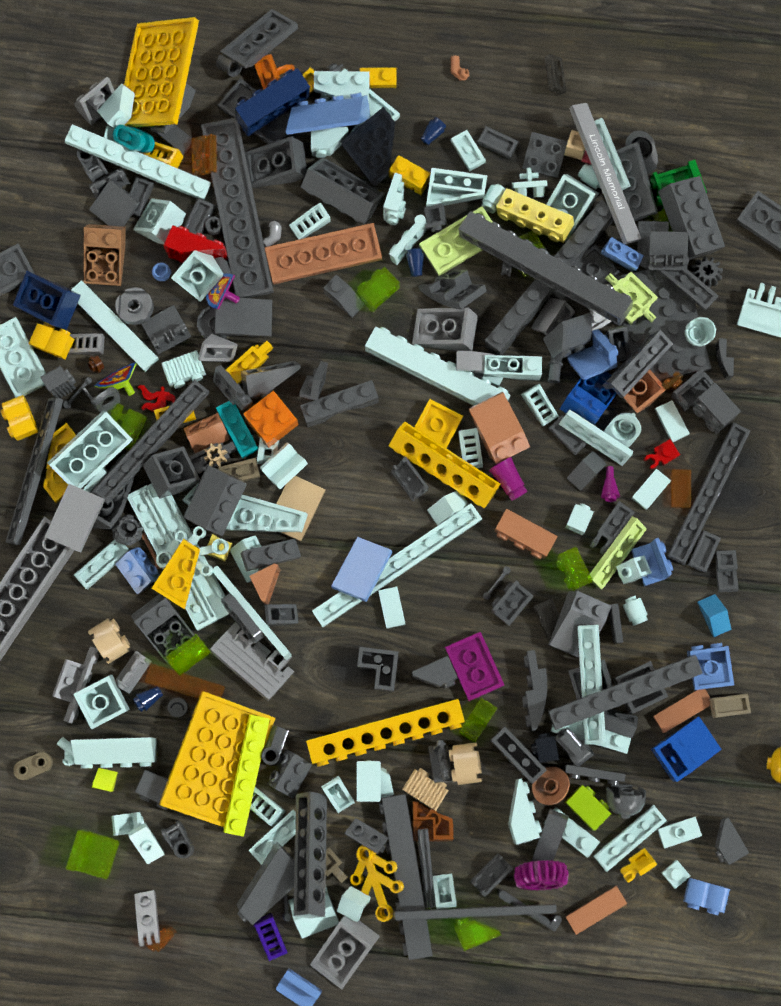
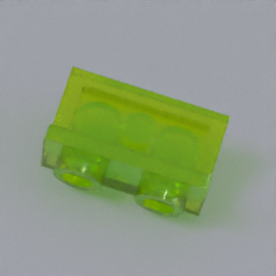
M573 547L557 556L556 565L560 572H564L566 576L564 581L568 589L571 588L572 591H577L582 586L593 581L577 547Z
M196 634L165 658L180 676L197 662L204 659L211 651Z

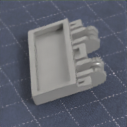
M235 622L210 648V652L264 699L269 701L294 673L290 667L281 672L292 657L287 661L283 658L279 665L273 662L280 655V652L276 649L266 659L271 651L259 641L252 647L253 642L244 637L245 633L243 630L237 634L241 628Z

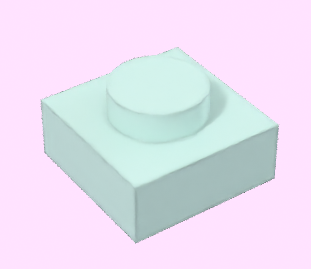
M675 860L662 872L674 889L690 877L678 860Z

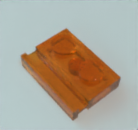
M209 134L208 136L191 138L192 175L201 176L217 172L216 135Z

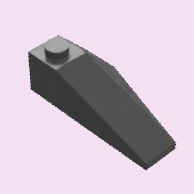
M122 453V455L118 458L114 465L109 469L105 477L126 455L125 453ZM134 477L108 505L105 502L103 503L93 528L111 529L122 516Z

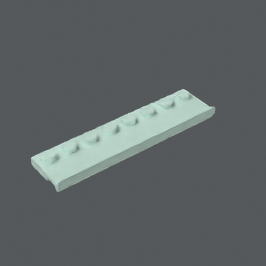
M152 483L128 495L127 499L144 528L156 554L169 548L177 531L186 532L188 535L187 541H189L193 534L172 495L159 499ZM183 533L179 534V540H182L184 538ZM204 555L198 557L200 562L208 564ZM168 556L164 558L165 563L169 561ZM209 567L204 568V573L207 574ZM196 568L185 609L196 630L199 631L227 616L229 613L221 602L225 594L214 573L210 576H204Z

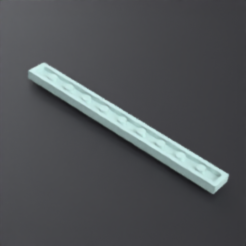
M472 503L389 558L371 595L480 522L482 518ZM339 592L312 610L321 626L325 627L362 602V600Z

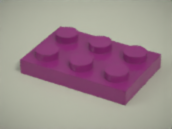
M481 632L445 647L468 701L504 686Z

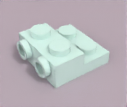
M398 173L394 174L383 206L384 220L391 225H397L399 219H403L406 210V201H403L404 182H402V175Z

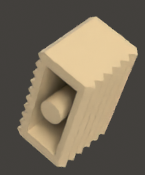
M421 768L419 771L415 769L402 790L436 811L448 792L445 789L447 785L443 782L434 783L433 780L428 778L430 775L428 772Z

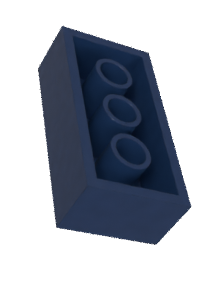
M298 68L294 71L292 69L288 70L283 74V78L278 81L277 79L271 81L266 89L257 90L252 94V98L247 101L244 99L236 105L235 118L247 136H250L296 106L297 102L309 98L310 86Z

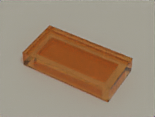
M671 470V508H691V470Z

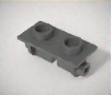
M119 168L89 184L96 199L109 180H113L120 187L130 183L123 169Z
M439 740L435 746H428L434 783L453 782L448 746L443 740Z
M355 818L344 833L376 854L384 852L386 848L384 844L389 839Z

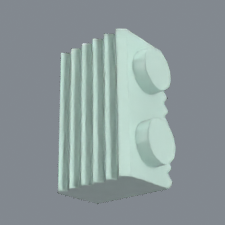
M197 350L161 363L171 388H181L185 386V382L191 380L192 382L194 380L200 381L206 375L202 362L198 360L199 354Z

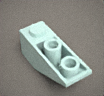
M485 355L484 374L517 380L539 381L542 376V357Z

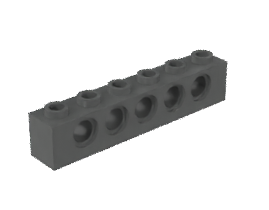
M315 792L296 794L294 916L310 919L325 917L327 795Z

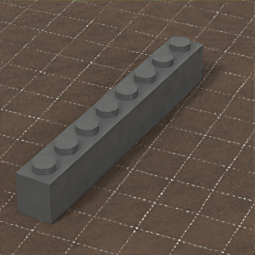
M406 794L382 798L383 802L379 803L381 815L385 814L386 822H383L382 825L384 834H388L389 842H386L387 855L391 854L392 861L397 864L396 872L391 874H395V880H400L404 884L402 892L394 893V895L398 894L399 902L395 903L396 910H425ZM389 864V868L392 871V865ZM395 884L396 890H399L398 884ZM427 919L402 920L403 923H399L400 934L405 935L406 943H402L404 956L408 955L409 960L433 956Z

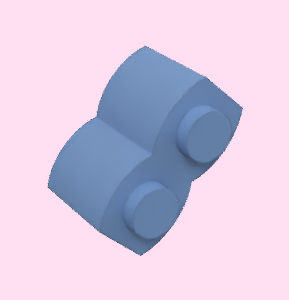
M689 878L683 901L688 903L687 907L699 910L701 906L707 908L708 913L719 915V912H725L730 889Z

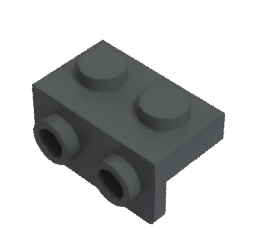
M517 580L514 584L509 582L503 590L506 592L502 598L497 597L491 604L493 607L491 612L508 626L511 625L533 598V595L523 588Z
M287 749L281 755L276 769L270 774L268 785L294 798L312 763Z

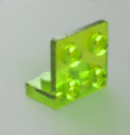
M78 830L66 869L108 879L120 841L87 830Z

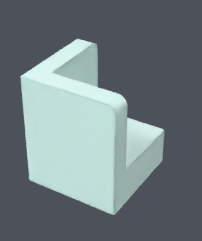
M350 886L342 895L337 912L358 922L364 907L369 903L371 897Z

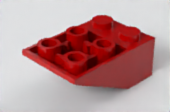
M172 225L164 243L168 257L182 263L194 250L211 255L214 259L223 257L224 260H228L226 248L222 242L215 239L213 241L206 239L207 237L201 233H191L189 229L183 226L176 227Z

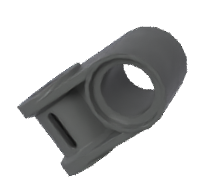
M80 149L77 150V157L92 183L102 175H108L106 168L97 156L91 154L88 159H83L82 157L89 153Z
M179 819L167 829H161L165 840L177 857L189 858L193 855L194 846ZM184 843L189 848L186 855H182L179 851L180 846Z

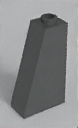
M278 842L274 844L236 904L239 909L238 915L244 922L248 920L252 925L294 888L295 860Z

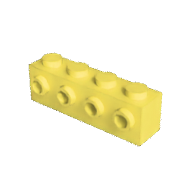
M506 188L496 205L497 214L501 219L511 220L519 227H527L534 233L546 235L555 242L560 241L564 243L574 226L572 215Z

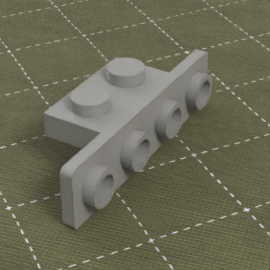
M89 648L84 664L68 659L64 661L52 696L70 702L64 718L65 722L72 724L73 720H76L79 709L77 708L79 704L73 694L84 689L86 683H89L91 680L92 666L96 664L99 657L97 648Z

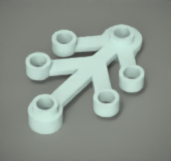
M200 526L195 527L189 542L196 545L199 539L205 537L206 530ZM199 529L202 530V534L200 536L197 535V531ZM177 531L169 548L157 554L156 563L160 568L164 569L168 562L165 563L164 558L168 556L170 561L182 540H179V534L183 533V539H188L186 532ZM216 539L212 545L200 547L199 556L211 553L226 554L229 550V544L226 540ZM220 544H224L222 551L219 550ZM199 560L197 561L196 568L200 570L202 575H212L213 568L211 565L203 564ZM205 567H209L207 574L204 573Z

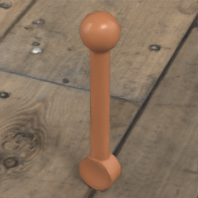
M144 532L142 533V538L155 561V567L160 569L156 563V555Z

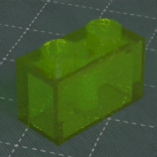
M385 267L381 270L377 269L371 275L372 278L368 282H362L357 288L358 297L371 312H374L400 288V282Z

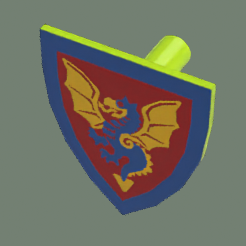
M135 362L118 369L94 386L97 388L114 387L117 390L124 388L128 396L133 395L135 391L129 380L137 363Z

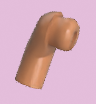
M452 56L451 74L459 80H466L470 74L468 69L465 70V68L462 69L460 67L459 56Z

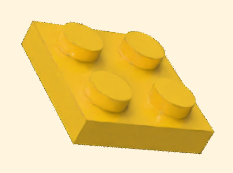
M429 399L414 428L447 449L463 416Z

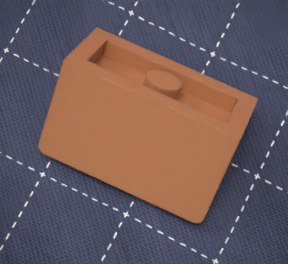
M219 413L184 428L195 454L210 447L211 443L213 445L216 443L220 444L230 439Z

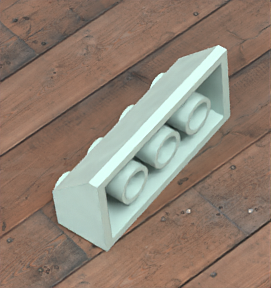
M103 410L47 463L67 484L81 489L133 439Z
M156 738L71 740L75 765H81V769L93 768V764H100V768H112V764H120V767H132V763H140V767L152 766L153 762H157Z

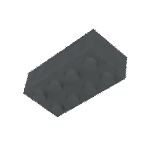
M700 176L671 183L658 191L672 231L688 232L689 260L712 254L725 247Z

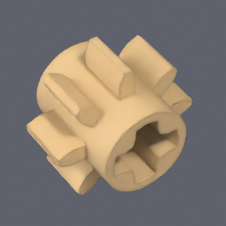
M211 443V448L208 450L204 449L207 453L204 460H210V466L217 464L221 467L220 463L223 461L227 462L224 455L228 452L227 450L221 451V444L215 447ZM218 452L220 456L213 458L212 454H216Z

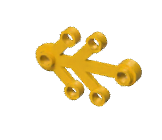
M361 845L356 853L359 862L354 874L350 877V882L354 886L362 884L364 881L362 874L365 867L367 868L368 875L361 892L370 896L369 893L373 886L379 905L375 914L379 921L385 922L393 917V909L390 905H387L381 884L390 888L393 893L402 892L404 884L400 880L393 881L376 871L374 865L376 864L384 868L387 874H391L397 870L396 862L386 861L377 856L375 852ZM366 850L369 853V857H367L365 854ZM389 864L392 865V871L388 868ZM355 876L359 878V882H356ZM395 884H398L399 890H396ZM385 909L388 911V916L384 913Z

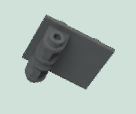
M532 132L522 168H531V171L558 178L568 141Z
M650 231L649 270H687V264L689 263L688 232Z
M174 305L150 317L148 322L141 323L158 355L192 337Z

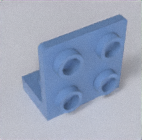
M659 538L654 539L649 544L631 550L633 558L645 556L652 572L641 578L644 586L665 580L672 575L673 566L671 561L666 559V547L663 541L660 542Z

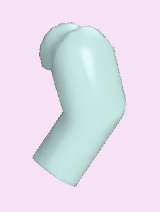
M62 737L57 742V745L65 751L63 763L66 766L74 765L72 745Z

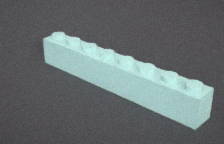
M375 326L365 345L366 352L473 406L501 392L505 394L507 400L510 398V394H508L506 389L492 386L491 382L487 379L481 378L480 380L474 377V373L471 371H456L455 363L451 361L445 362L441 360L439 355L432 352L429 354L417 344L411 345L407 343L405 338L391 335V332L386 328Z

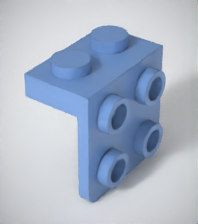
M599 329L592 331V347L567 357L570 365L584 380L617 367L616 356H618V350Z

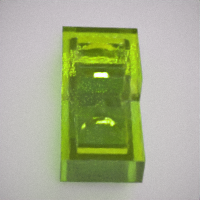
M481 697L458 733L475 743L494 715L497 707Z

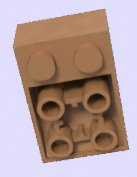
M88 224L84 227V283L121 286L126 227Z

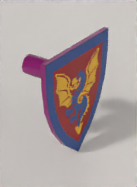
M224 273L223 277L206 295V300L211 307L219 310L224 298L238 303L240 297L228 291L235 275Z

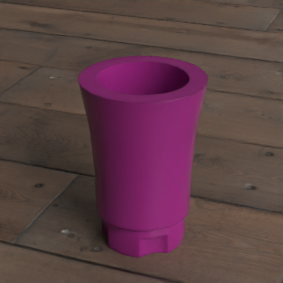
M512 457L488 470L500 483V486L511 501L528 492L523 486L525 484L514 465Z

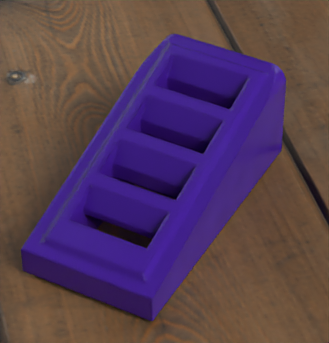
M272 913L261 917L254 923L269 961L288 953ZM268 923H271V925H268L264 928H260ZM274 930V932L269 935H263L266 932ZM276 937H277V939H278V940H276V941H274V942H272V943H269V944L266 943L267 941L272 940V939H274V938H276ZM278 945H280L281 947L272 952L269 951V949L276 947Z

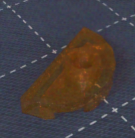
M679 371L673 374L674 377L671 379L667 378L662 383L665 390L675 389L683 382L681 380L683 375Z

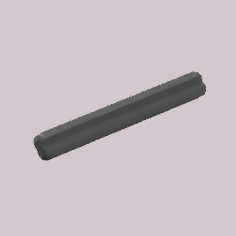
M421 828L417 832L425 908H434L436 905L429 834L427 828Z

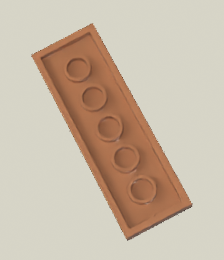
M374 223L265 247L273 285L382 260Z

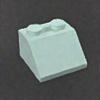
M151 199L133 230L158 244H164L172 225L176 227L181 226L186 213L171 201Z
M113 675L73 694L91 729L130 709Z

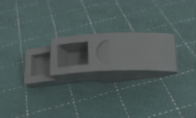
M535 650L526 652V656H523L525 668L529 670V675L526 676L527 685L532 690L524 692L525 696H522L523 708H527L528 715L525 716L526 727H530L531 731H535L541 721L545 708L547 674L546 668L538 669Z

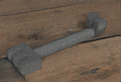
M497 890V896L512 906L526 905L504 890ZM528 914V916L554 932L562 921V918L557 914L553 915L551 920L542 914Z

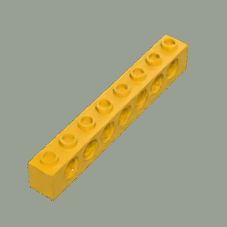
M459 699L307 740L306 742L312 764L317 763V767L329 764L328 760L334 758L338 762L348 759L347 755L355 753V756L366 754V750L374 748V751L385 749V744L393 742L394 746L403 744L406 738L412 737V740L424 738L423 734L431 732V735L442 733V729L450 727V730L462 727L461 723H464L465 720ZM441 712L446 713L449 717L448 722L440 723L437 719L438 714ZM421 718H427L430 725L428 728L423 729L419 726L418 721ZM402 723H408L411 726V731L408 734L400 732L399 727ZM389 728L392 731V736L389 739H383L380 735L382 729ZM365 733L373 736L372 743L368 745L362 742V736ZM347 738L354 741V746L350 750H346L343 747V741ZM326 744L334 745L335 751L333 754H325L324 747Z

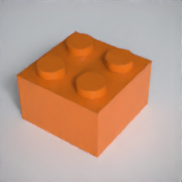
M274 390L243 414L245 420L268 448L299 425L295 416Z

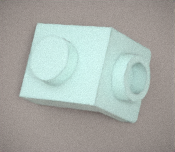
M136 812L112 816L113 836L128 834V832L144 824L141 813Z

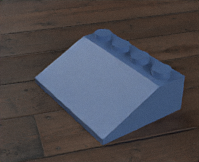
M361 92L350 94L351 97L349 98L339 95L332 97L333 100L326 101V98L315 99V103L309 104L308 100L299 101L296 106L291 108L286 135L360 124L371 117L367 95L362 96Z

